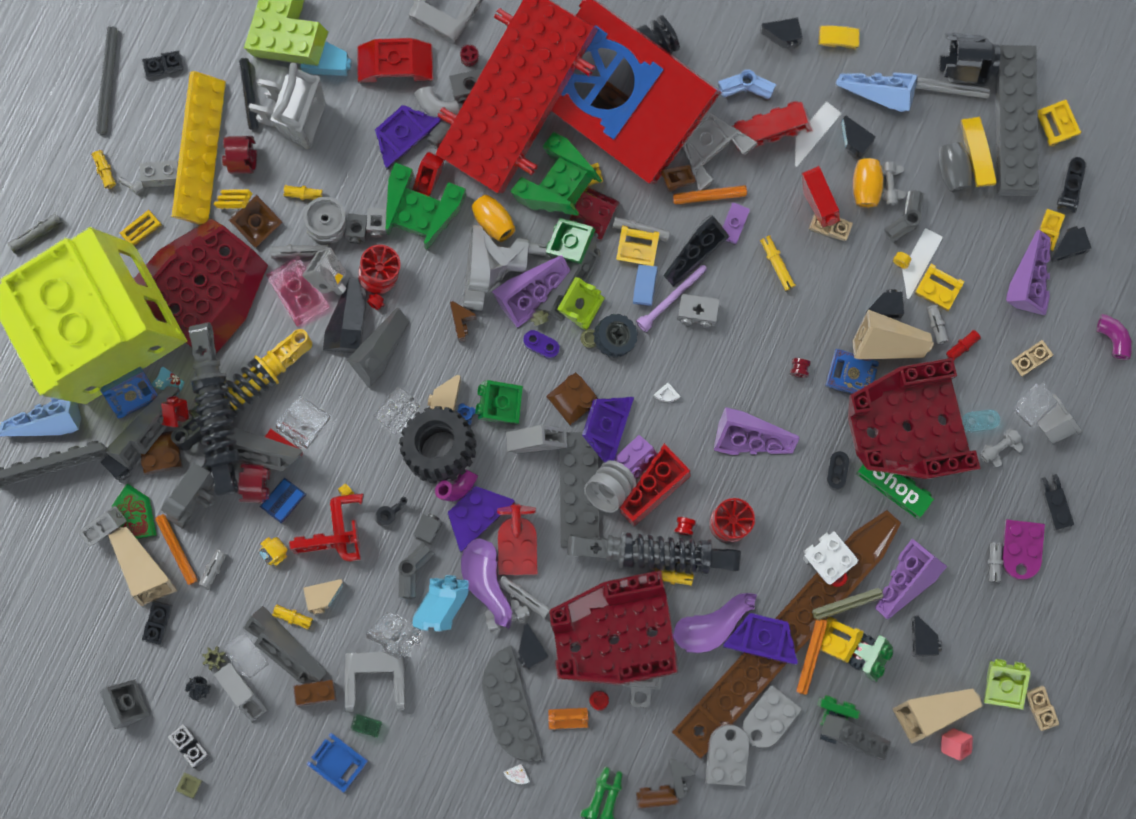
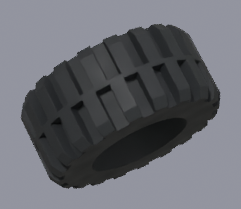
M435 406L433 410L430 407L425 408V412L414 414L415 418L413 420L410 418L406 422L407 428L404 427L401 433L404 437H400L399 440L401 455L415 476L418 475L421 480H428L433 484H436L437 481H447V479L453 481L457 479L456 476L458 474L463 475L466 472L465 468L467 466L470 467L473 463L471 457H475L476 450L474 448L477 447L475 435L466 419L459 412H453L448 407H445L443 410L441 406ZM439 432H448L454 435V443L445 455L438 458H427L422 455L424 443L430 436Z

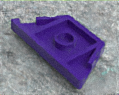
M405 105L398 108L375 129L385 168L388 170L431 132L441 120L437 117L434 118L426 115L424 112L415 111Z
M634 397L593 400L582 436L604 463L606 461H614Z
M477 486L468 492L447 513L459 551L462 553L471 541L477 539L502 515L497 514V508L511 506L515 501Z
M749 613L723 644V648L793 665L798 663L789 624L786 621Z

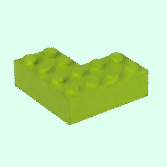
M258 0L244 49L257 58L318 66L329 31L319 22L299 20L304 0Z

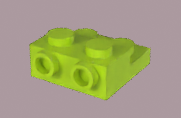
M995 659V662L990 661L986 678L987 685L984 703L1023 709L1031 673L1026 664L1015 662L1014 665H1010L1002 659Z

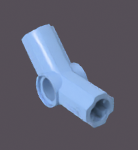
M744 70L739 75L718 81L719 90L722 92L723 98L742 91H750L769 100L776 87V84L757 76L752 70ZM749 78L752 82L747 84L742 79Z

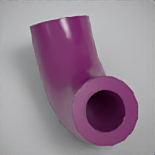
M1101 314L1096 332L1105 334L1111 339L1113 357L1121 360H1130L1132 340L1128 330L1119 320Z
M465 469L466 472L463 475L458 474L457 479L452 482H439L435 488V495L443 501L453 502L461 499L471 490L478 475Z

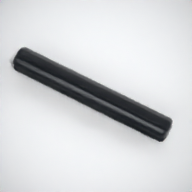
M248 58L239 59L248 127L250 130H256L259 128L256 119L257 113L249 109L250 103L255 104L250 62Z

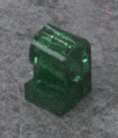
M355 713L350 731L378 737L382 722Z

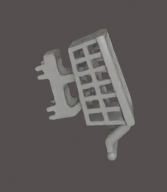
M291 63L289 75H286L283 85L263 79H258L257 81L258 86L268 89L264 94L266 98L274 100L272 109L251 103L249 104V109L259 113L256 116L258 122L276 127L284 138L306 149H310L326 104L320 77L297 69L298 65L296 63Z

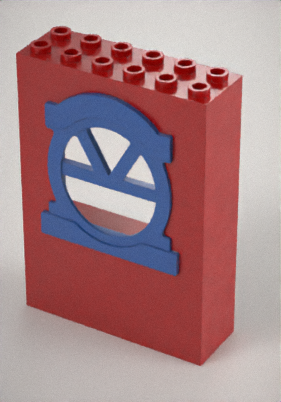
M582 0L579 5L580 10L575 15L598 28L586 52L589 51L601 77L579 75L573 72L551 111L646 182L656 184L662 176L661 171L668 168L722 92L598 0ZM599 48L611 49L617 52V55L607 69L598 52ZM625 58L632 67L635 78L634 89L630 98L623 105L614 109L605 110L591 106L595 97L622 59ZM574 83H592L595 86L583 100L578 94Z

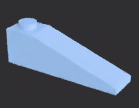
M862 73L840 74L836 85L890 109L904 112L909 111L913 103L917 75L892 73V76H882L881 73H875L873 76L866 77Z
M51 398V402L43 406L41 404L35 405V408L27 414L21 412L1 422L0 436H50L74 433L79 430L81 422L78 403Z

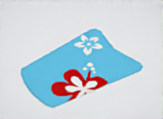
M161 367L158 377L152 382V386L164 390L167 386L179 388L181 391L184 381L165 367Z

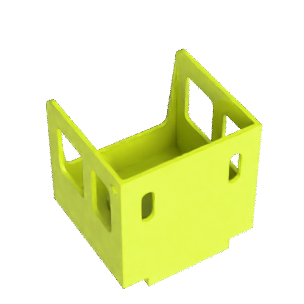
M92 227L72 239H63L0 279L2 282L0 284V322L40 396L88 404L102 395L101 387L140 366L142 369L146 368L187 342L135 246L128 241ZM119 253L130 256L133 259L148 287L139 285L134 281ZM145 299L153 301L158 305L167 323L155 319ZM154 346H161L157 350H150ZM91 386L96 387L95 389L90 391L84 390Z

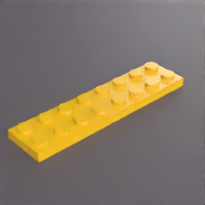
M191 71L189 75L171 217L201 225L209 220L226 81L196 71Z

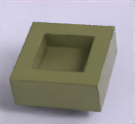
M184 772L176 791L194 799L203 781Z

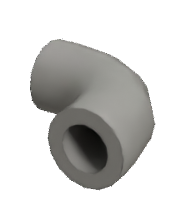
M423 87L415 92L416 99L422 110L431 117L435 118L438 113H442L440 111L442 107L456 115L460 111L456 100L451 102L439 100L435 96L432 87Z

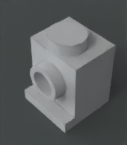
M368 208L367 234H371V237L380 238L382 234H386V208ZM376 222L381 223V226H374V224Z

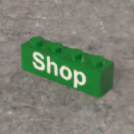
M864 465L856 473L858 477L917 520L922 517L934 500L929 491L924 488L922 490L918 488L916 482L909 477L905 478L902 475L870 471Z

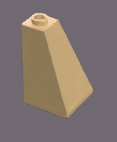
M869 309L852 341L854 358L856 359L925 358L927 352H931L934 345L930 333Z
M119 527L113 530V533L108 534L131 595L140 606H144L177 591L173 583L127 527Z
M967 689L910 699L892 709L910 743H914L983 705L981 704L980 696L974 689Z

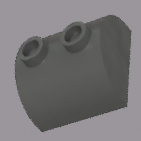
M135 679L105 687L100 691L114 729L125 727L150 716Z

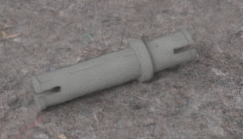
M55 212L43 221L39 220L34 227L7 244L15 253L39 236L48 234L49 230L62 223V221Z
M615 216L612 227L622 230L623 225L628 226L629 229L654 233V231L660 232L658 240L666 243L670 234L669 230L641 224L634 219L630 221Z
M288 244L287 246H271L270 254L271 258L314 257L317 251L328 248V245L292 246V244Z
M505 575L501 577L498 582L499 586L511 594V598L515 597L543 618L547 616L551 608L522 589L520 584H515Z

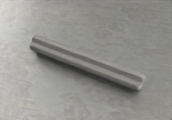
M918 78L916 81V88L922 90L988 98L990 95L989 87Z

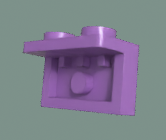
M638 435L615 456L614 461L627 467L636 479L650 466L654 457L657 456V452L652 445Z

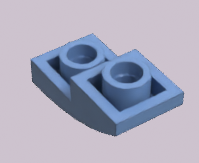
M638 266L633 304L652 306L658 272L656 266Z

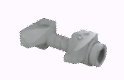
M886 162L881 165L883 177L886 178L887 189L883 191L882 197L886 201V205L898 204L897 200L905 198L906 192L894 189L893 176L903 173L904 169L903 166L895 165L894 162Z
M1007 430L1003 436L1004 440L996 446H984V450L980 454L982 460L985 463L990 462L996 468L1002 465L999 452L1010 446L1020 453L1023 450V445L1020 442L1022 439L1016 430Z
M517 600L511 601L512 621L521 624L525 623L527 617H530L527 607H520ZM490 610L486 611V623L490 633H499L501 625L495 624L494 615Z

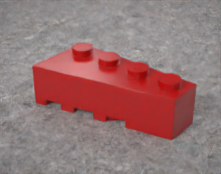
M793 101L787 104V107L781 109L780 107L773 108L769 111L770 113L764 115L756 114L752 116V119L737 121L732 126L756 141L758 145L755 147L763 145L766 140L768 142L779 141L784 135L790 137L797 136L801 130L806 129L807 133L813 131L807 110L802 101Z

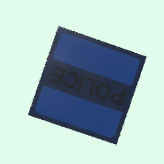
M284 477L270 493L269 499L265 500L259 507L282 524L307 494Z

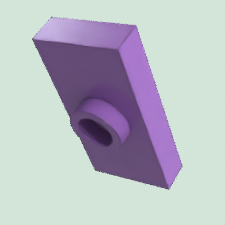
M732 203L723 225L724 230L730 236L725 241L736 245L750 209Z

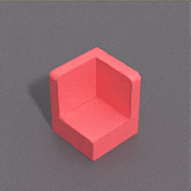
M953 728L942 735L941 752L961 761L972 754L973 736Z

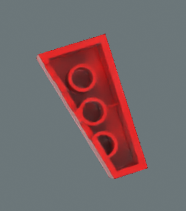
M665 443L657 456L652 460L646 472L641 476L636 487L632 489L620 507L621 514L633 527L691 477L690 469Z

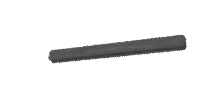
M109 26L106 34L96 132L98 134L107 133L118 29L114 26Z

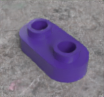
M530 330L524 335L523 341L527 349L548 359L555 358L558 355L559 344L556 340L536 330ZM530 337H536L537 340L535 342H531L529 340ZM548 345H552L554 348L553 350L549 351L546 349V347Z

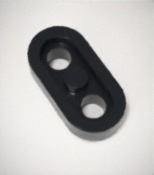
M842 451L833 453L829 460L826 483L833 490L843 488L847 479L849 457ZM836 459H841L842 464L837 465L835 462ZM834 477L839 479L838 484L833 483L832 479Z

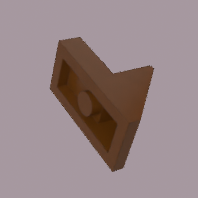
M690 165L661 171L669 193H672L679 187L692 185L697 182Z
M452 301L450 306L458 342L466 341L465 335L469 334L466 323H462L476 320L477 317L471 311Z

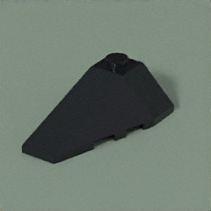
M710 214L694 229L663 275L673 287L730 237L713 215Z
M349 278L345 286L346 290L342 293L325 329L323 351L354 353L362 344L367 290L362 287L358 278Z

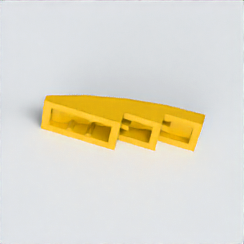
M980 117L961 119L966 152L970 159L972 172L974 171L976 187L995 185L996 178Z

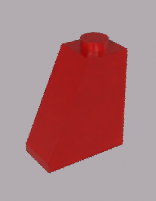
M817 166L803 172V195L822 228L836 224L840 221L839 208L821 168Z

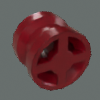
M465 45L460 51L461 62L464 66L473 67L479 61L478 49L473 45Z
M793 358V368L790 370V375L800 378L809 377L808 367H810L811 361Z

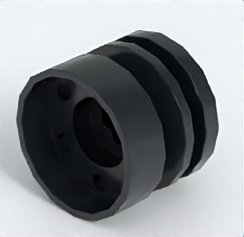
M663 15L657 17V21H650L651 29L646 24L636 28L668 53L672 54V51L677 52L680 50L676 32Z

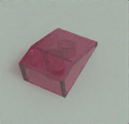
M299 255L266 274L296 326L329 308L322 293L302 276L306 266Z

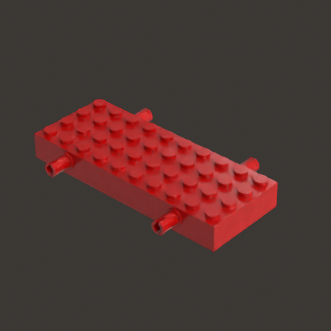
M523 0L514 16L499 8L496 11L499 14L495 13L494 19L507 25V29L462 108L456 115L442 107L440 110L442 113L437 115L438 118L449 123L451 127L435 154L496 193H504L518 167L531 176L535 173L533 169L537 170L538 165L525 158L533 141L575 69L577 68L587 76H591L593 72L590 70L594 71L596 67L582 59L596 35L598 28L552 0Z

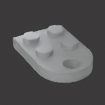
M770 685L745 717L742 730L746 733L751 745L758 748L770 747L779 740L802 709L774 686ZM758 730L761 732L762 738L760 741L752 740V731Z
M727 724L718 727L712 733L708 747L706 783L745 786L749 740L741 728ZM732 729L735 733L734 738L727 740L725 733Z

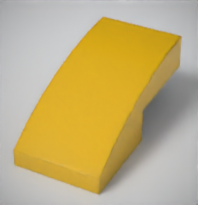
M820 26L819 45L834 48L843 46L856 49L859 47V29L842 26Z
M1046 208L1039 230L1050 237V250L1053 251L1065 214Z

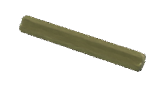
M876 588L816 608L812 611L813 617L816 620H820L882 599L883 591Z

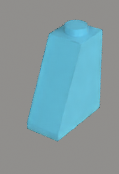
M325 42L319 65L301 64V70L308 74L347 76L348 70H351V58H348L346 51Z

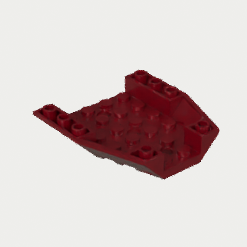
M209 219L204 224L199 225L159 249L146 264V267L169 309L172 305L180 306V311L177 314H173L187 340L186 344L192 348L189 336L190 326L209 322L213 328V339L217 354L246 321L268 264L225 226L213 219ZM224 247L230 249V253L227 256L220 255V250ZM139 272L135 276L134 281L139 285L148 287ZM198 276L205 277V282L202 285L195 284V279ZM145 299L153 316L158 321L167 323L158 305L153 301Z
M953 358L901 366L850 395L848 422L856 455L867 470L930 479L981 469L976 450H969L952 379L957 377ZM939 416H943L946 419L945 425L939 423ZM903 422L910 424V431L904 430ZM868 428H871L875 431L874 438L868 436Z
M661 570L602 582L549 610L551 627L555 636L557 660L555 662L558 679L621 685L677 674L678 672L669 605ZM655 630L658 632L654 637L648 636L650 631ZM613 638L620 639L617 644H610ZM574 646H581L578 652L571 651Z

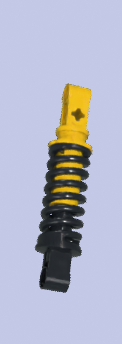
M295 330L285 340L278 343L274 349L267 351V355L260 358L255 355L247 364L250 369L244 366L241 368L242 375L238 373L233 375L234 382L227 380L226 387L228 388V393L223 394V397L230 399V403L225 404V409L230 408L232 410V413L229 415L236 418L238 416L237 409L244 411L246 409L245 402L250 405L253 404V395L260 398L262 396L261 389L268 391L270 389L269 386L272 387L278 384L277 376L281 372L287 371L286 368L294 364L298 358L311 349L312 340L305 330ZM200 405L188 410L191 417L171 434L172 441L180 450H189L204 437V435L199 433V429L204 425H200L197 422L198 418L202 416L196 413V408Z

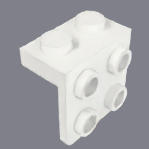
M835 531L830 535L828 533L824 534L818 539L820 543L815 547L813 545L809 546L804 551L805 555L802 558L806 564L810 563L827 584L835 582L858 562L857 558Z

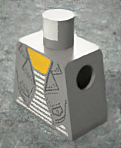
M329 247L317 251L302 276L323 294L334 291L337 295H341L346 290V287L341 282L346 274V270L333 250Z

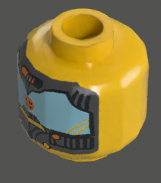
M268 537L260 543L262 547L259 549V555L268 565L274 564L276 566L287 557L288 549L278 537L273 539Z

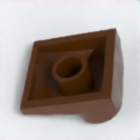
M256 194L250 198L245 208H239L228 220L254 248L282 223Z
M576 372L569 375L564 382L546 396L570 426L590 411L593 400L598 399L592 389Z
M173 431L161 433L146 454H141V465L144 475L183 468L180 449L171 439Z
M671 785L659 786V790L651 791V787L639 788V792L636 793L637 809L678 804L675 788L671 789Z

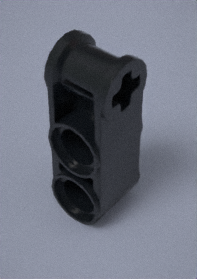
M1074 157L1066 166L1056 209L1063 208L1076 213L1086 169V162L1083 158ZM1073 164L1077 165L1080 170H1079V171L1074 170V169L1072 168V165H1073ZM1068 182H1073L1076 188H1070Z

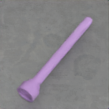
M701 265L649 315L641 316L636 321L639 328L647 332L652 327L653 320L703 275L707 267Z

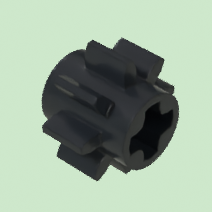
M195 676L193 679L189 678L185 691L189 692L188 696L192 700L199 701L203 698L206 699L211 686L206 685L207 680L204 677Z

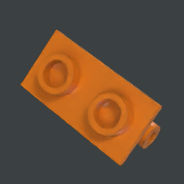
M587 708L548 710L549 729L588 728Z

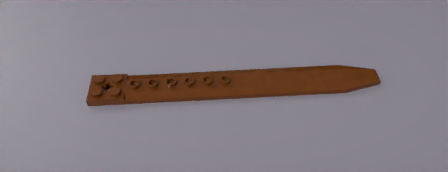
M888 510L854 531L844 542L858 562L846 572L847 581L843 586L833 587L827 584L817 572L775 618L788 622L795 654L812 637L816 623L812 611L846 599L884 557L901 525V522ZM743 653L671 733L701 759L708 751L709 739L714 730L722 725H732L787 663ZM697 726L699 728L702 726L704 728V735L696 736L694 734L696 732L694 727Z

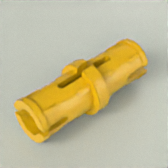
M103 151L93 152L91 156L97 167L96 172L103 181L104 188H113L116 186V182L110 171L111 166L107 163Z
M304 185L301 187L284 186V197L300 198V200L304 201L305 199L314 200L323 196V189L306 188Z
M669 570L661 571L663 581L671 582L672 585L678 583L692 586L693 584L692 580H686L685 578L693 579L694 574L677 572V570L675 572Z
M276 604L273 610L274 613H272V616L288 621L290 625L295 624L309 630L313 618L297 613L295 609L290 610Z

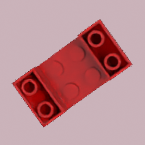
M414 38L373 39L357 46L358 83L377 82V77L413 76L414 81H433L431 43Z

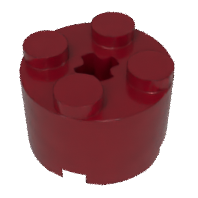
M252 135L224 137L225 155L222 156V164L227 166L228 173L249 174L254 173L253 170H256L257 150L253 149L252 144H256Z
M242 463L240 468H244V471L239 472L238 494L242 495L243 498H240L239 502L264 503L265 500L269 499L270 488L267 487V480H270L271 475L270 468H266L263 465Z

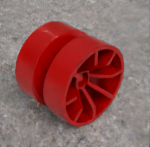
M373 245L364 251L358 271V279L364 289L374 294H383L390 291L396 285L401 265L396 251L386 245Z
M739 498L726 499L712 512L709 519L710 530L719 541L729 544L736 543L752 530L755 523V514L752 507L746 501Z

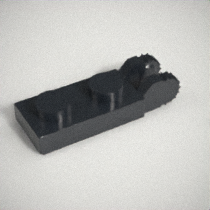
M1052 475V482L1055 487L1053 491H1050L1046 477L1041 478L1040 481L1044 492L1043 497L1054 531L1073 526L1074 522L1058 475Z

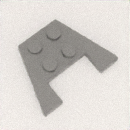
M710 112L704 116L683 145L699 190L706 189L715 181L704 165L733 141L744 155L758 145L756 141Z

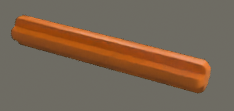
M743 185L673 194L674 204L744 197L747 196V187Z
M164 514L157 516L155 520L187 584L192 585L196 583L197 578Z
M825 619L816 620L797 687L798 693L808 694L828 623Z

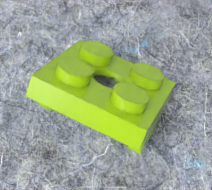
M575 277L557 310L580 328L587 330L605 297L601 295L600 290L595 289V286ZM578 298L583 299L584 304L581 309H577L575 306Z

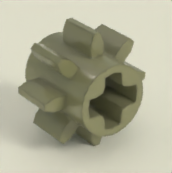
M217 646L215 650H211L208 647V653L202 654L206 660L202 664H209V670L211 671L213 667L220 669V664L226 663L222 658L226 653H218L219 647ZM212 654L218 656L216 658V663L210 661L212 659Z

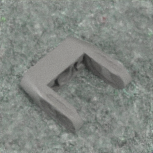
M415 0L408 17L420 26L454 43L465 31L483 0H469L457 20L429 5L430 0Z
M403 652L346 654V712H354L356 705V674L394 673V701L397 710H405Z

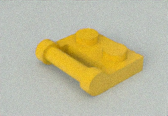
M1067 100L1038 110V118L1048 138L1047 143L1049 147L1081 134ZM1050 113L1059 136L1055 137L1046 114Z
M622 225L616 260L654 266L660 232L654 231V233L629 229L628 226ZM626 236L652 240V245L625 241Z
M931 263L914 294L949 311L965 281L946 274L935 268L936 265ZM931 274L955 286L953 291L931 280Z
M829 617L820 651L848 663L863 637V631L858 628L853 629L838 622L836 618ZM834 629L850 635V641L832 634Z

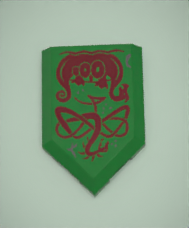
M127 483L112 504V507L116 505L127 520L119 527H127L137 540L157 536L150 498Z

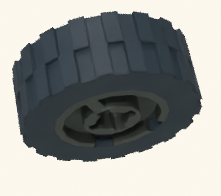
M611 314L603 318L596 325L595 332H593L594 343H596L597 349L602 354L613 358L624 356L630 352L638 340V332L636 331V326L632 323L633 321L621 314ZM613 333L618 334V339H616V336L613 335Z

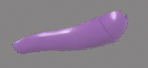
M480 538L475 539L463 550L461 559L463 579L469 581V590L493 613L495 624L509 629L512 622V609L498 583L496 548L491 542Z
M738 594L713 613L680 619L676 623L674 630L675 642L688 653H704L719 647L728 638L744 613L754 610L757 594Z

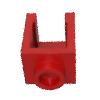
M170 396L166 398V402L161 403L162 425L176 428L178 427V421L185 422L189 419L187 400L179 399L178 396Z

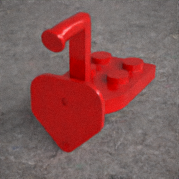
M364 494L333 497L330 501L334 535L315 534L313 538L305 539V536L294 537V541H289L290 550L294 554L335 548L339 556L345 561L361 560L357 523L355 520H352L353 531L345 532L342 504L359 503L361 505ZM354 543L356 552L347 553V545Z
M511 505L497 508V514H512V517L506 519L498 530L499 575L537 574L536 529L530 520L521 517V514L536 513V507Z

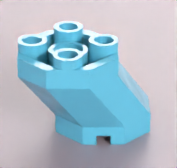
M446 575L444 579L431 578L429 591L414 613L412 626L421 630H428V627H434V631L451 629L453 618L468 596L469 581L456 579V576Z

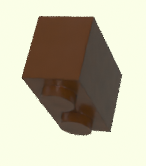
M333 680L293 686L295 703L298 707L337 701L335 682Z

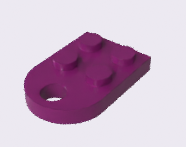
M1005 520L1002 566L1005 572L1012 578L1026 580L1033 577L1039 571L1042 563L1045 524ZM1017 565H1023L1026 568L1024 575H1019L1016 572Z

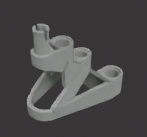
M473 225L469 241L463 307L482 311L484 295L499 281L503 280L509 270L525 272L528 254L545 256L547 244L531 243L528 239L517 238L511 248L498 247L488 234L483 231L482 226Z

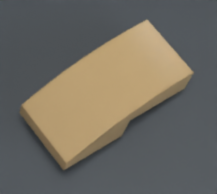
M814 214L809 230L846 241L853 223L840 218V221L836 224L822 228Z
M1041 340L1013 359L1011 363L1023 377L1054 355L1044 341Z
M1042 685L1027 691L1026 698L1040 731L1059 725L1045 686Z

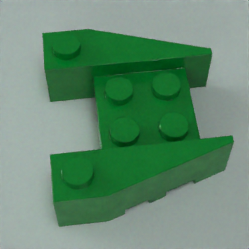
M553 132L543 145V148L549 157L556 160L543 181L540 185H537L520 177L510 192L518 203L532 210L544 209L547 212L560 211L565 214L578 215L579 212L574 207V204L592 179L600 183L602 180L595 169L567 138Z
M395 163L388 179L386 233L390 236L394 226L424 237V248L428 249L443 229L449 225V222L460 212L466 197V188L448 182L441 201L410 190L409 186L414 177L413 169Z

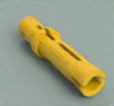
M771 235L766 237L768 245L764 238L760 240V243L766 251V258L771 261L784 290L788 291L790 288L787 282H789L791 288H794L796 285L780 257V250L776 249Z

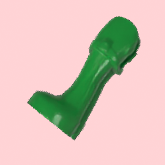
M604 767L600 777L596 779L597 786L592 802L588 808L582 809L580 812L581 818H598L605 790H607L609 793L599 819H615L613 810L618 793L623 788L621 785L623 772L617 771L613 780L614 783L611 785L606 783L610 768Z

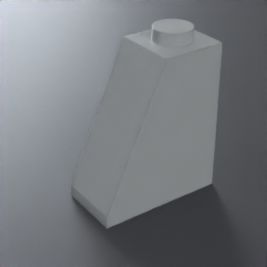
M538 425L506 432L507 451L525 453L567 448L566 429Z
M231 663L221 667L214 674L235 705L251 722L267 711L266 707Z

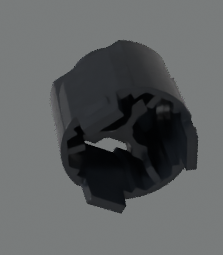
M945 33L946 39L951 40L948 56L939 57V71H944V77L949 78L950 82L985 85L989 81L990 76H997L1000 65L999 44H992L986 37L981 35Z

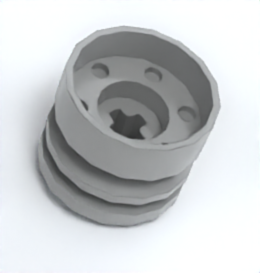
M606 461L584 487L585 494L593 506L601 511L613 513L619 509L632 489L636 487V480L631 471L623 464L616 461Z

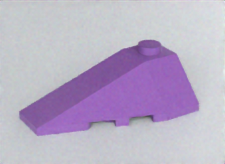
M1041 230L1036 231L1010 282L1006 302L1016 309L1046 315L1050 291H1046L1047 280L1050 279V273H1047V262L1050 261V237Z
M560 255L507 280L493 290L492 293L500 307L518 328L533 317L532 314L536 312L535 310L541 302L544 303L548 299L546 296L553 288H557L571 270L564 257Z
M725 407L718 424L714 451L731 455H739V452H750V454H757V452L788 454L794 452L800 438L791 432L748 413Z
M913 538L898 557L899 564L896 570H892L890 575L892 579L889 585L884 588L883 598L879 599L875 607L886 619L892 617L932 585L947 567Z

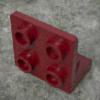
M587 187L575 205L579 214L571 215L570 221L593 227L595 233L598 234L597 239L602 240L613 213L618 209L620 202Z

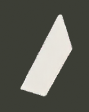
M825 102L810 120L813 131L807 133L806 129L802 130L796 137V167L841 115V112L828 102Z
M927 228L923 231L910 255L912 260L909 267L902 270L907 299H910L942 240V236Z

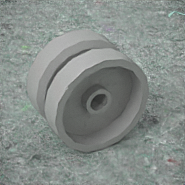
M320 197L310 202L304 211L306 230L313 241L329 245L336 243L344 236L347 219L343 206L337 200L331 197Z

